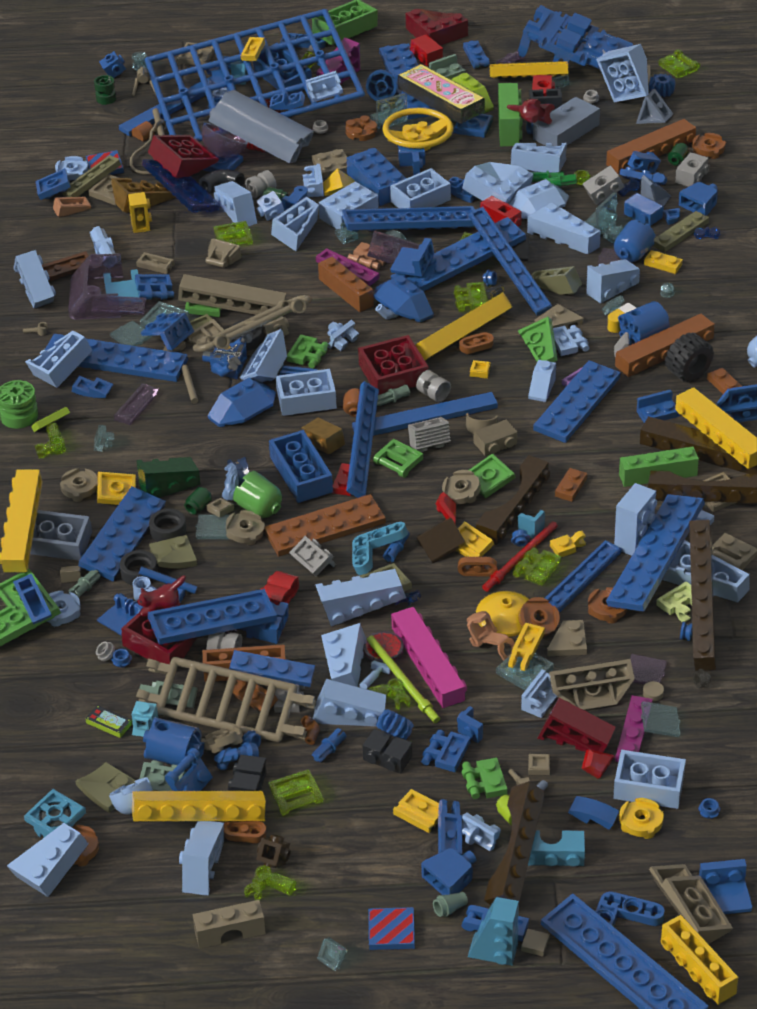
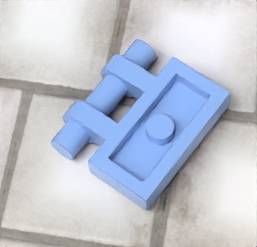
M572 325L569 330L565 326L553 328L555 346L561 356L578 352V347L584 352L589 350L587 339L582 336V331L576 325Z

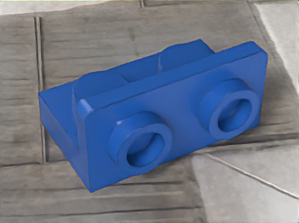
M666 390L639 397L637 399V413L642 421L645 423L648 416L661 420L679 417L680 414L675 410V403L672 400L673 392Z

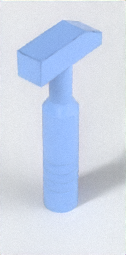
M374 660L371 663V669H374V671L361 682L360 688L367 689L378 678L380 672L390 674L391 670L386 664Z

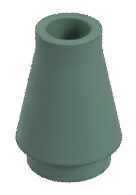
M464 892L439 895L433 901V908L439 917H447L462 906L467 905L468 899Z

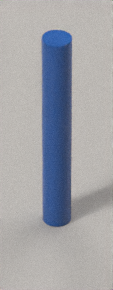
M141 567L139 571L140 575L166 584H172L177 580ZM184 582L178 588L195 594L197 586Z

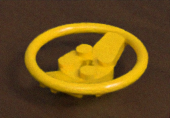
M409 108L390 115L383 124V133L388 142L406 148H424L426 151L450 138L453 133V123L445 114L427 108ZM423 114L440 119L429 126L424 121L418 122V124L404 125L402 132L389 130V126L394 120L406 115Z

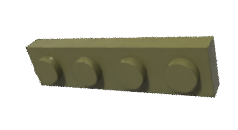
M109 155L70 183L71 187L62 192L63 196L79 197L122 165L120 159Z
M697 211L693 212L654 238L653 246L663 252L668 251L708 224L709 217Z

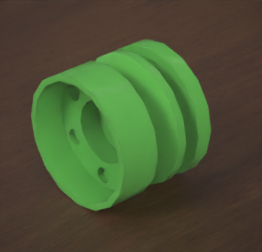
M15 380L0 386V419L2 423L9 428L18 429L25 428L36 422L38 407L33 385L27 381Z

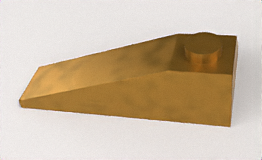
M112 178L111 180L115 204L126 213H130L128 194L145 192L146 199L149 198L150 207L184 194L176 184L156 182L153 185L146 180H141L140 183L132 182L131 178Z

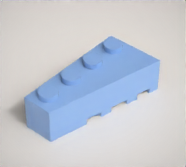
M684 540L662 580L681 585L684 582L691 584L690 543ZM712 555L713 595L739 602L750 590L749 574Z
M395 569L371 573L366 578L360 576L352 577L351 581L346 582L336 580L332 581L331 585L323 586L322 583L316 584L331 626L406 598Z

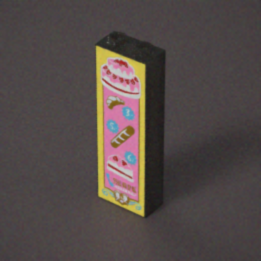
M423 64L398 75L399 90L461 124L485 112L484 97Z

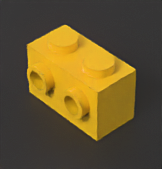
M145 192L128 194L133 233L150 231L149 222H152L151 212H148L150 208L149 198L146 199Z

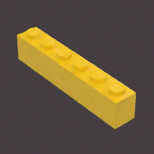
M694 387L676 396L675 410L747 469L757 465V437Z
M16 470V476L12 478L13 492L9 494L10 507H7L6 512L8 520L4 523L5 537L1 538L2 552H0V564H2L4 572H27L42 488L40 470Z
M132 791L133 821H265L266 800L263 791Z

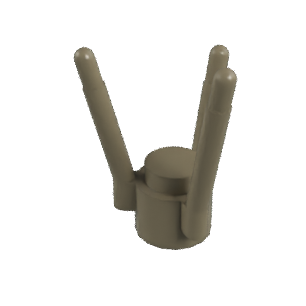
M141 67L137 71L132 96H135L139 82H150L154 90L148 70Z

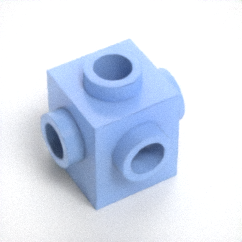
M274 191L256 200L258 204L256 209L261 217L264 216L267 221L276 218L280 213L284 212L282 202Z

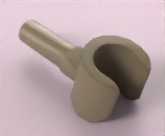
M40 322L38 327L23 329V333L35 332L40 336H44L47 333L48 324Z
M513 769L508 771L515 779L516 785L530 781L529 777L520 778Z

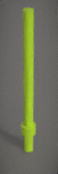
M373 635L369 636L367 642L415 699L422 713L427 714L433 723L439 722L440 717L433 710V705L430 701L424 699Z

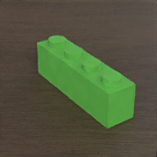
M694 447L621 457L619 476L624 487L633 486L635 483L639 485L647 484L650 471H670L684 478L693 477L698 474L699 458Z

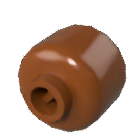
M356 388L347 391L343 397V409L352 417H356L360 389Z

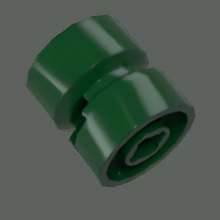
M109 75L96 77L94 79L96 101L102 105L114 103L116 101L114 78Z

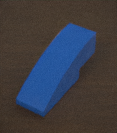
M32 574L13 581L33 625L52 617Z

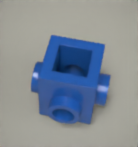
M114 51L99 61L107 75L113 78L126 70L123 64L125 60L121 55L117 56Z

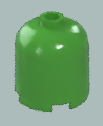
M256 471L249 472L243 477L245 481L240 487L236 486L233 500L245 510L252 511L261 518H268L280 510L282 501L280 489Z

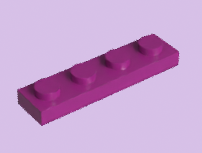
M327 248L316 256L317 263L330 257L335 258L369 286L380 279L378 272Z
M632 695L615 762H619L621 750L640 752L652 707V699Z

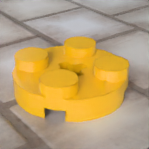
M635 798L634 802H625L620 809L619 821L621 830L633 836L651 839L661 829L664 814L655 801L647 798ZM643 815L645 819H638L637 817Z

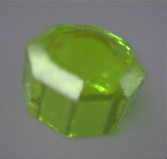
M578 170L574 173L579 185H583L584 182L590 179L588 171Z

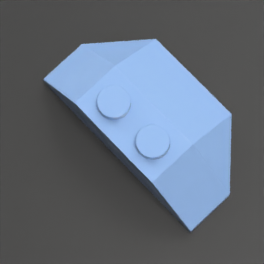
M543 180L519 190L509 205L521 211L522 219H528L529 215L551 202L560 208L565 207L569 195L550 181Z
M281 329L267 334L264 342L259 345L240 376L241 380L251 378L259 382H265L276 378L279 369L284 365L283 362L287 357L284 335Z

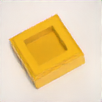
M473 360L470 377L488 378L491 362Z

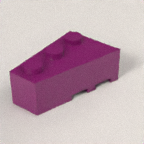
M344 38L342 40L343 46L357 73L361 70L360 43ZM342 56L326 60L330 72L336 71L341 73L348 71ZM321 67L318 69L316 76L324 74ZM350 77L340 79V85Z

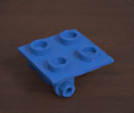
M121 593L114 596L115 605L97 619V622L122 635L121 628L143 609V606L131 598L127 599Z

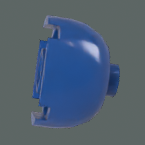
M380 69L369 75L366 81V90L370 98L378 102H385V100H389L395 95L397 82L392 73Z

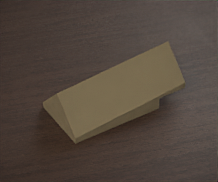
M685 864L650 867L649 870L656 884L674 909L707 944L733 929L701 876H692Z

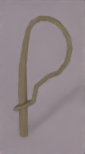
M157 108L152 110L155 124L150 131L149 140L130 157L131 169L143 175L157 173L163 168V165H160V167L152 171H140L133 166V158L151 143L153 132L158 135H165L164 128L166 123L160 118Z

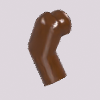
M306 715L301 719V724L306 728L305 731H307L305 742L313 745L320 732V726L313 718L311 719L309 715Z

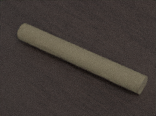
M183 365L181 369L191 403L196 404L198 398L187 365Z

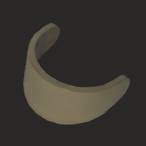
M466 413V428L472 434H474V431L498 423V415L489 420H477L469 417V413Z

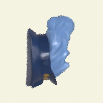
M246 457L238 459L237 462L227 461L228 465L224 470L228 471L224 482L225 489L222 493V497L227 501L233 500L236 486L240 487L245 481L243 477L249 473Z

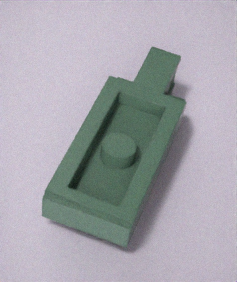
M152 682V686L141 684L140 689L160 695L164 682ZM172 683L166 702L167 705L178 706L184 685ZM192 687L186 708L194 709L198 688Z

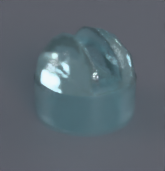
M669 282L662 284L660 289L661 296L666 298L672 297L674 295L673 284Z

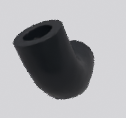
M220 169L200 178L199 185L205 192H211L215 189V186L231 181L243 186L245 176L238 171Z

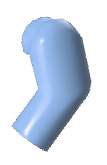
M379 304L375 309L387 320L399 316L386 309L382 304Z

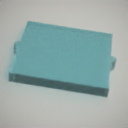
M134 321L120 326L110 333V336L120 344L131 346L142 344V342L152 337L142 336L141 332L144 328Z
M199 515L198 524L195 525L197 529L196 539H228L226 536V520L229 515L222 517Z
M642 701L641 719H643L645 732L674 737L680 736V720L678 719L677 707Z

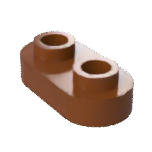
M487 332L464 337L459 342V349L465 354L489 349L494 344V337Z
M463 557L458 561V572L463 576H490L497 570V561L491 557Z
M226 821L224 823V837L230 841L259 843L267 835L266 826L261 821Z

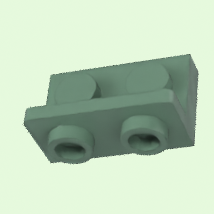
M456 54L429 63V69L450 80L465 73V69L457 63Z
M158 761L144 762L139 779L148 777L153 791H172L165 780V775L169 771H173L177 765L167 767ZM184 771V772L179 776V780L183 777V775L186 773V771Z

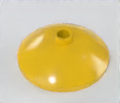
M512 591L496 592L480 601L476 613L487 611L491 616L493 624L498 629L496 633L505 634L508 637L517 636L522 630L518 619L519 611L529 598ZM485 620L479 623L481 627L486 625Z

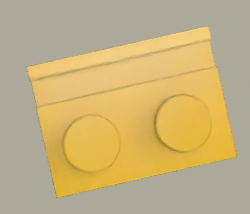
M464 522L458 528L466 544L456 551L465 557H482L494 545L492 539L467 522Z
M411 789L401 799L399 805L393 808V814L430 833L431 828L438 824L439 803Z

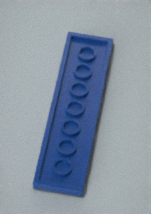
M403 43L379 48V54L386 70L396 78V93L403 110L427 108L438 111L431 92L400 76V74L419 66L413 52L410 51V45ZM423 114L406 115L407 119L430 116Z
M474 206L351 209L342 210V218L347 230L354 232L359 230L375 231L376 229L389 231L392 229L408 230L409 228L420 230L425 228L441 229L442 227L453 229L458 227L474 228L475 226L469 219L468 213L474 211L475 208Z
M508 217L495 223L511 247L526 240L525 233ZM476 232L434 253L422 277L395 273L391 275V279L402 275L422 291H425L494 256V253L480 233Z
M54 334L45 351L55 346L54 343L65 335ZM86 339L93 351L78 367L177 382L182 373V366L186 365L188 361V354Z
M669 494L666 496L656 514L655 520L648 527L608 596L606 602L609 607L645 611L690 531L689 521L696 520L705 505L703 498Z
M571 894L541 919V925L638 1008L708 1009L706 1003L576 895Z

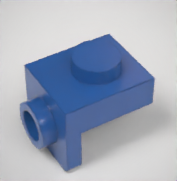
M469 706L465 711L460 712L457 717L458 732L469 736L471 740L479 743L483 739V724L474 719V708Z

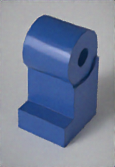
M633 151L627 164L636 170H646L655 173L661 160L653 152L641 153ZM651 162H654L653 167L649 165Z
M297 186L290 196H284L282 198L284 211L305 197H308V188Z

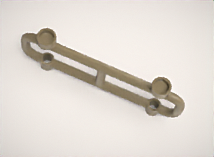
M300 295L289 300H280L277 306L215 335L204 336L202 341L193 346V350L195 352H205L213 348L226 349L230 345L231 340L292 311L294 313H303L306 310V305L311 302L312 298L309 295Z

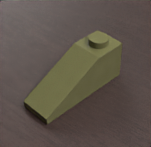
M575 266L539 270L531 274L540 288L560 295H572L582 285Z

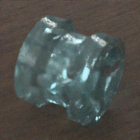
M135 52L132 54V60H134L132 64L133 69L147 68L145 63L147 54L145 52Z

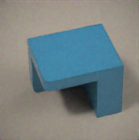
M243 61L230 64L231 75L234 78L247 75Z
M543 510L535 517L527 516L523 513H520L518 516V530H526L531 538H535L545 528V511Z

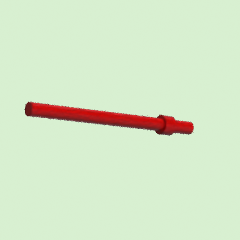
M552 521L500 570H496L491 574L490 579L482 585L483 590L487 592L495 584H499L504 580V576L558 527L557 523Z

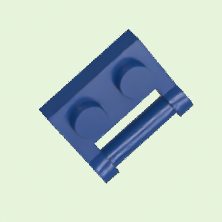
M190 748L186 753L187 756L177 767L165 775V780L172 791H201L213 778L201 760L200 752L195 748ZM192 763L193 766H192V767L183 775V777L179 780V776H180V775L186 770V768Z

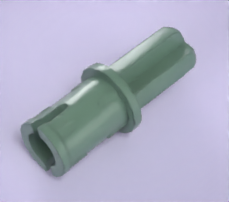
M403 385L396 389H389L388 392L378 395L377 406L389 402L395 403L398 399L409 396L410 390L408 386Z
M91 570L85 577L79 578L78 583L70 588L69 592L77 594L79 598L84 592L91 590L92 585L100 579L101 575L97 570Z

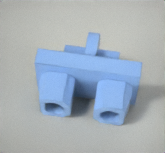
M350 320L344 326L341 323H330L327 333L331 341L328 343V348L332 349L335 346L342 351L348 345L345 338L352 343L357 340L359 333L354 329L355 322Z
M469 813L463 814L462 835L466 837L465 842L469 845L477 843L489 851L493 850L501 829L496 825H487L484 823L483 818L477 814L474 816Z

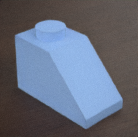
M538 360L533 371L528 399L547 401L556 379V363Z

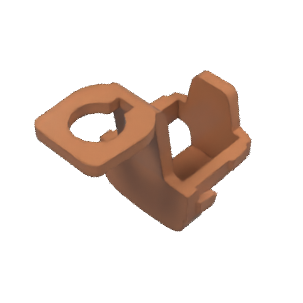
M481 611L467 618V627L471 634L469 640L472 646L479 647L483 643L498 645L499 655L504 663H508L515 644L514 640L505 634L496 633L498 629L493 624L491 616L487 611ZM485 620L486 625L480 627L478 623ZM504 643L511 646V654L508 656L504 653Z

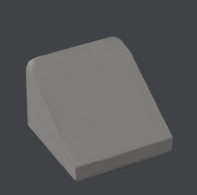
M625 332L615 344V357L617 351L629 346L628 332Z

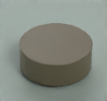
M651 681L643 686V696L645 698H650L653 702L663 698L664 687L659 682Z

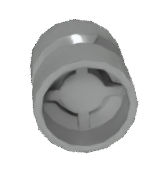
M265 170L257 176L254 175L247 178L245 181L246 188L251 192L253 198L262 196L264 190H267L268 187L276 188V180L269 170Z
M426 370L418 378L416 388L436 402H442L450 393L451 384L434 372Z
M225 632L210 634L206 649L240 648L242 646V636L232 632L227 635Z

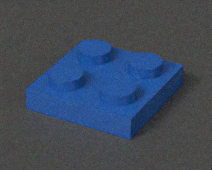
M65 168L36 181L40 200L49 199L54 194L65 192L71 187Z

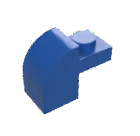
M398 145L399 167L412 166L413 175L420 173V168H423V165H425L424 148L414 149Z

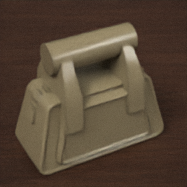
M211 239L208 257L205 262L225 268L229 264H233L241 259L239 245Z

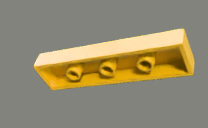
M568 61L490 64V77L498 78V76H502V78H507L508 76L527 77V75L533 77V75L548 74L556 76V74L565 76L568 74Z

